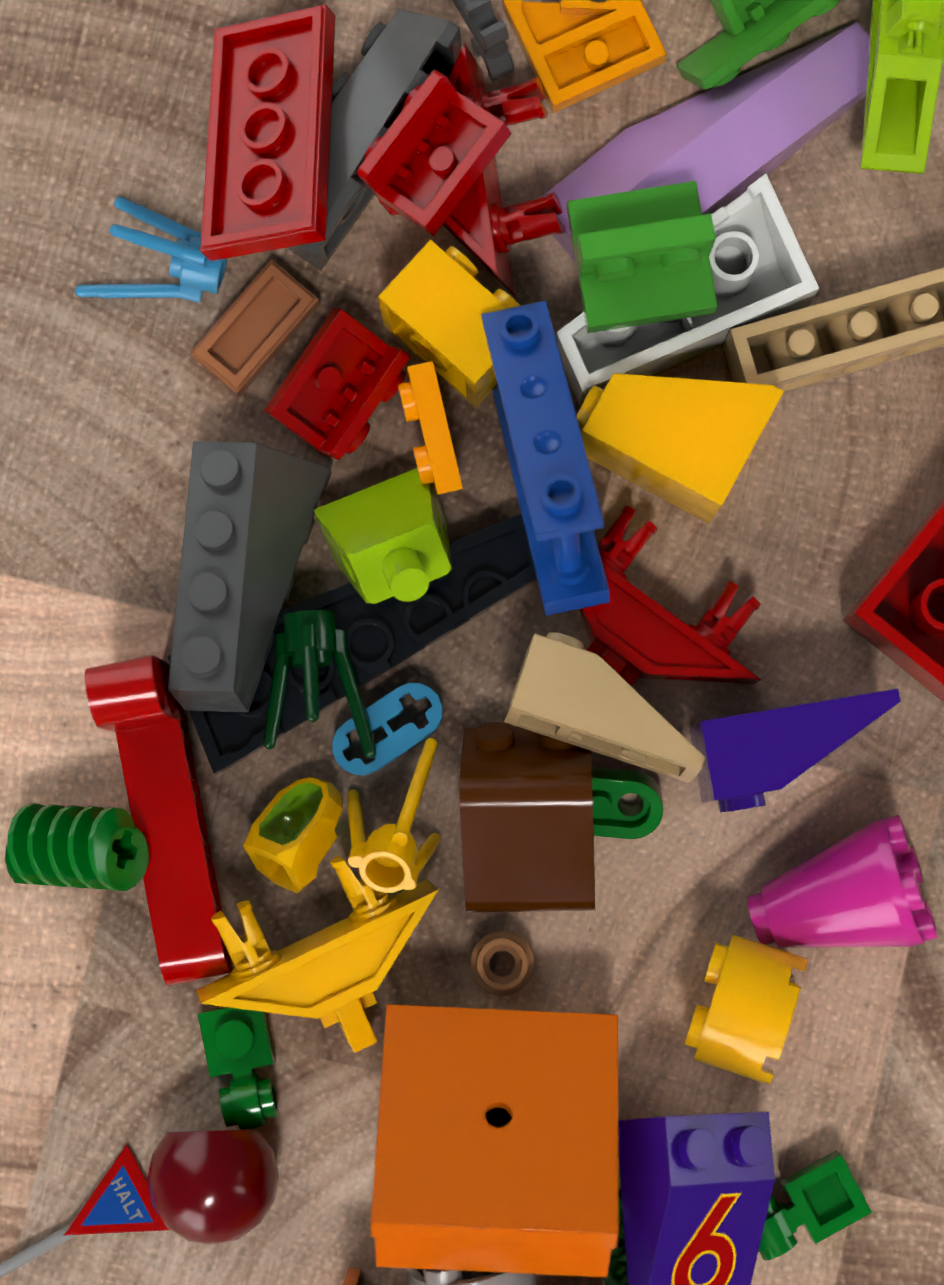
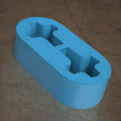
M407 683L366 708L365 711L372 731L371 734L383 727L388 735L375 744L376 758L371 763L365 764L360 758H355L351 761L346 758L344 752L352 746L347 736L356 731L353 718L346 721L336 731L332 741V752L336 762L349 773L356 776H368L378 772L431 737L439 729L443 719V706L439 696L426 685ZM411 695L417 702L425 698L431 702L432 707L425 713L429 723L424 728L418 729L411 722L393 732L388 723L404 712L403 705L400 702L404 697Z

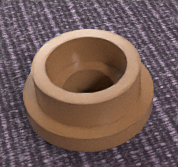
M495 931L481 938L475 945L470 960L471 972L476 983L486 992L498 996L512 995L523 989L533 975V952L529 944L521 936L509 931ZM497 951H507L515 959L513 970L506 975L496 974L490 967V959Z

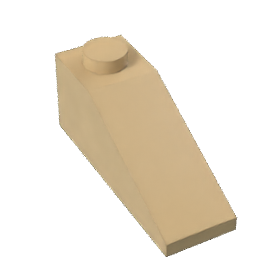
M551 632L544 637L534 633L525 654L504 720L505 723L690 783L702 770L705 756L598 654L583 650L584 644L569 635Z

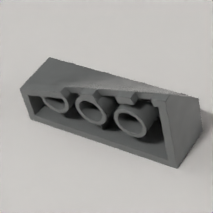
M398 9L387 25L379 22L369 33L361 50V54L365 57L353 74L349 75L344 72L333 84L325 241L287 247L320 271H322L375 195L357 174L358 168L364 161L367 149L375 139L386 133L402 112L405 100L416 86L423 84L433 70L439 71L447 78L449 77L461 52L460 28L449 20Z
M193 441L168 683L169 692L184 710L249 712L275 637L273 630L283 602L287 603L294 583L293 573L303 544L308 543L315 522L313 509L317 507L321 492L325 493L332 474L330 467L259 443Z

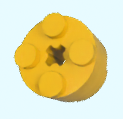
M732 934L729 946L716 942L704 979L705 982L716 985L709 1008L697 1004L684 1044L697 1049L694 1060L770 1085L774 1076L773 1069L763 1067L766 1057L778 1061L780 1059L801 990L797 983L789 981L792 968L806 972L808 958Z

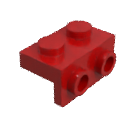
M433 70L423 84L416 86L405 100L402 112L386 133L371 143L365 153L363 163L358 168L357 174L377 198L434 236L512 133L503 121L457 92L445 75L437 70Z
M333 308L263 412L320 454L340 460L345 453H353L363 443L370 430V423L367 421L379 403L387 402L399 390L398 384L403 383L405 380L406 372L402 369L409 361L410 355L399 347L389 346L342 309Z

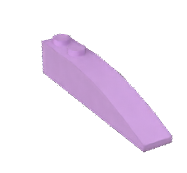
M855 22L736 77L722 86L708 90L628 127L542 196L544 197L549 193L555 192L562 207L563 213L557 216L565 226V232L559 235H552L575 261L567 213V201L696 181L702 215H712L722 206L726 207L743 194L748 186L764 174H770L866 96L870 36L858 22Z

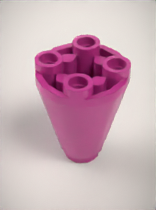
M900 815L875 820L761 886L760 893L749 895L747 898L750 917L759 942L765 945L776 942L779 948L912 947L923 944L927 940L938 938L931 908L928 901L923 900L919 886L920 883L924 882L919 860L914 846L909 845Z

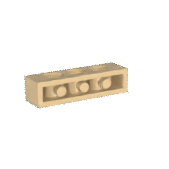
M944 268L730 329L723 344V350L733 382L774 385L785 393L943 347Z

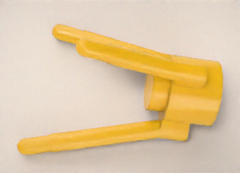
M428 738L425 741L398 822L396 824L383 825L369 835L367 842L360 794L356 789H351L347 793L352 844L348 864L351 867L359 868L362 880L376 891L392 893L402 889L413 890L416 887L420 871L441 842V836L438 833H432L418 849L416 841L410 832L438 745L435 738Z

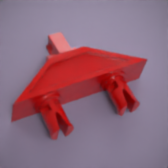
M464 43L448 77L457 92L503 121L506 126L548 117V112L541 102L546 97L538 77L532 78L527 82L501 88L500 90L486 92L483 71ZM495 156L442 224L514 297L515 291L509 256L512 245L522 241H529L552 234L559 235L565 232V226L557 216L563 213L555 192L515 205L502 206ZM379 199V203L391 216L400 214Z
M625 505L621 510V514L598 543L609 588L610 602L579 609L588 637L592 642L586 651L598 654L630 686L634 684L638 677L644 679L755 684L762 679L730 657L731 652L727 649L754 611L758 610L761 606V603L752 596L731 617H727L726 612L740 587L731 581H727L724 589L696 626L685 624L627 581L628 577L624 572L658 529L648 520L629 540L624 541L622 538L636 512L635 509Z

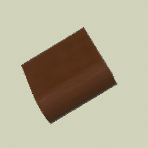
M489 722L477 728H464L459 795L466 913L595 911L592 751L524 728L512 727L502 722Z

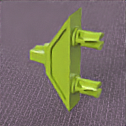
M872 0L861 169L925 173L944 55V0Z

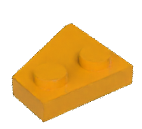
M503 0L504 13L535 77H538L542 84L552 113H556L622 83L666 61L667 53L641 0H607L600 3L590 0H561V3Z
M429 361L408 366L409 382L398 384L406 422L419 420L425 444L413 447L421 485L434 483L437 495L461 490L463 486L434 363Z

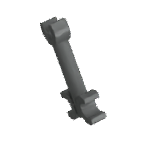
M452 0L474 36L471 39L473 51L477 57L482 56L491 82L514 71V64L506 40L509 39V33L504 21H497L492 9L491 0Z

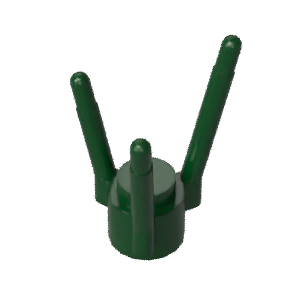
M305 610L284 614V633L275 634L276 661L266 717L264 747L266 749H273L276 745L290 658L292 657L293 667L303 668L306 718L309 722L314 723L319 719L318 667L331 665V654H333L364 755L367 758L375 757L377 752L371 734L372 731L348 655L346 630L336 629L335 613L333 611Z

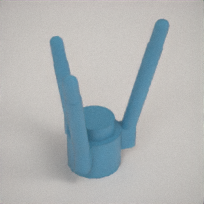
M119 196L114 200L116 208L178 239L176 242L118 224H113L110 227V234L133 244L172 256L169 276L180 278V284L78 285L75 288V293L78 297L182 298L200 303L203 291L218 294L228 258L210 261L200 252V232H196L155 211Z

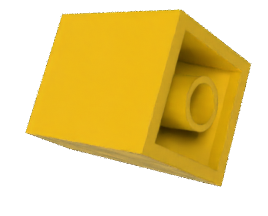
M613 373L605 390L596 385L592 386L576 418L586 456L589 460L709 524L723 505L784 391L774 385Z

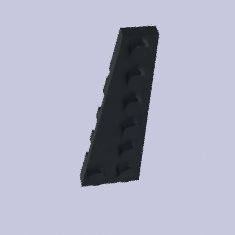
M521 514L449 542L453 569L447 575L430 581L426 593L415 601L403 602L393 596L376 604H369L364 601L353 585L348 583L281 610L273 632L274 634L284 633V614L305 610L333 611L335 613L336 629L346 630L348 655L358 688H361L537 580ZM275 637L248 713L189 711L214 774L229 769L264 747L266 717L276 661ZM331 654V665L318 667L319 713L346 697L333 654ZM169 655L167 657L171 664V655ZM292 657L290 658L277 739L307 721L303 668L293 667Z

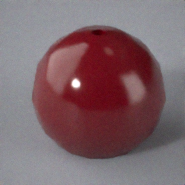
M259 1129L167 1132L152 1153L147 1182L152 1206L167 1228L190 1242L221 1244L240 1239L262 1222L275 1201L279 1173L274 1150Z

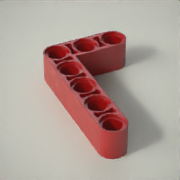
M154 655L86 668L84 676L88 704L95 725L98 728L116 733L131 816L135 827L144 834L149 846L150 861L143 876L161 973L165 984L172 986L230 974L232 971V960L216 925L211 920L212 916L219 911L223 912L185 711L168 690L170 664Z

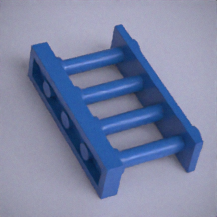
M546 301L481 314L498 389L492 390L495 409L545 615L548 616L609 603V588L594 534L595 529L604 528L603 517Z

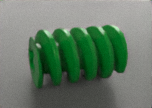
M29 803L21 807L12 818L5 852L7 872L15 883L127 891L135 887L145 875L150 861L149 846L144 834L135 827L132 816L125 809L117 807L104 809L96 806L84 808L75 805L64 807L55 804L45 806Z

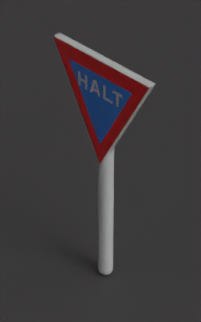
M128 1144L73 1223L1 1262L0 1278L76 1235L170 1230L152 1206L147 1179Z

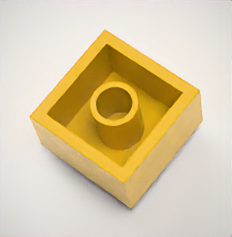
M430 239L378 296L383 325L424 363L433 361L435 372L471 405L477 408L497 386L481 314L520 305L505 291L497 289L492 294L474 278L479 273L477 268L458 249L450 246L446 251H443Z

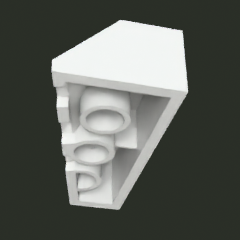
M764 174L748 186L743 194L726 207L722 206L712 214L716 240L709 259L718 306L714 314L587 333L583 312L556 332V342L564 372L579 406H582L593 385L605 390L613 373L651 376L723 345L730 329L810 306L819 287L767 174Z

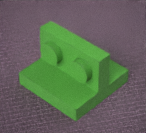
M696 181L567 201V213L587 333L708 315L716 312L718 306L709 259L716 238L712 215H702Z

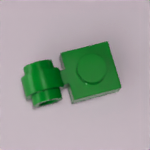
M224 1007L198 1013L210 1078L233 1074L230 1087L219 1089L220 1106L226 1127L238 1125L240 1130L266 1126L268 1118L278 1116V1103L272 1079L260 1080L259 1076L255 1074L254 1069L276 1062L266 1012Z
M838 1151L830 1153L780 1181L790 1202L787 1204L783 1202L777 1203L773 1194H771L758 1252L763 1260L777 1258L796 1246L798 1241L794 1233L797 1232L796 1229L801 1225L804 1226L810 1239L817 1244L872 1213L843 1156Z

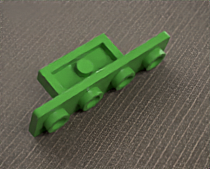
M710 0L724 31L683 59L676 67L682 78L704 90L722 86L738 75L741 66L761 52H767L781 46L789 39L792 30L811 17L829 12L838 5L840 0Z

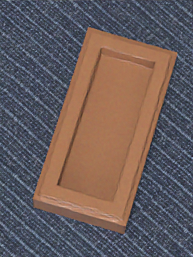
M271 259L190 352V355L240 398L318 308L320 301Z

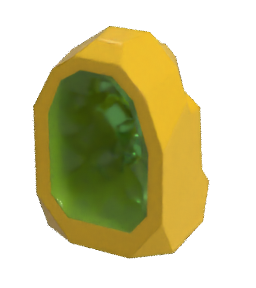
M313 777L297 780L280 790L254 821L243 845L256 869L276 885L297 894L312 882L317 876L320 862L337 838L335 828L343 811L341 793L332 783Z

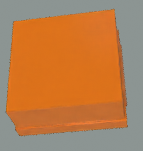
M386 1004L371 1210V1237H375L376 1267L607 1277L611 1250L616 1248L618 1238V1015Z

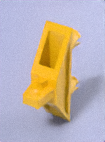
M338 855L330 861V864L337 873L353 912L349 917L278 951L270 950L252 910L251 902L249 900L238 902L236 905L244 931L242 936L236 933L222 911H219L211 918L220 933L235 968L230 974L195 990L200 1004L319 1018L324 1029L338 1022L354 1053L377 1043V1039L364 1009L377 1004L373 992L379 988L439 889L429 880H425L417 884L413 890H404L396 895L376 891L366 885L362 878L358 880L346 861Z

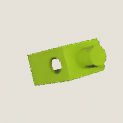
M418 468L313 509L335 564L366 603L376 604L393 596L403 602L415 601L426 593L430 581L447 575L453 569L445 514L433 483L421 485Z

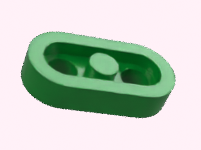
M592 766L594 836L638 839L652 833L660 824L663 816V798L658 783L652 777L640 771ZM633 793L640 796L641 800L636 804L630 805L623 803L620 798L625 794Z

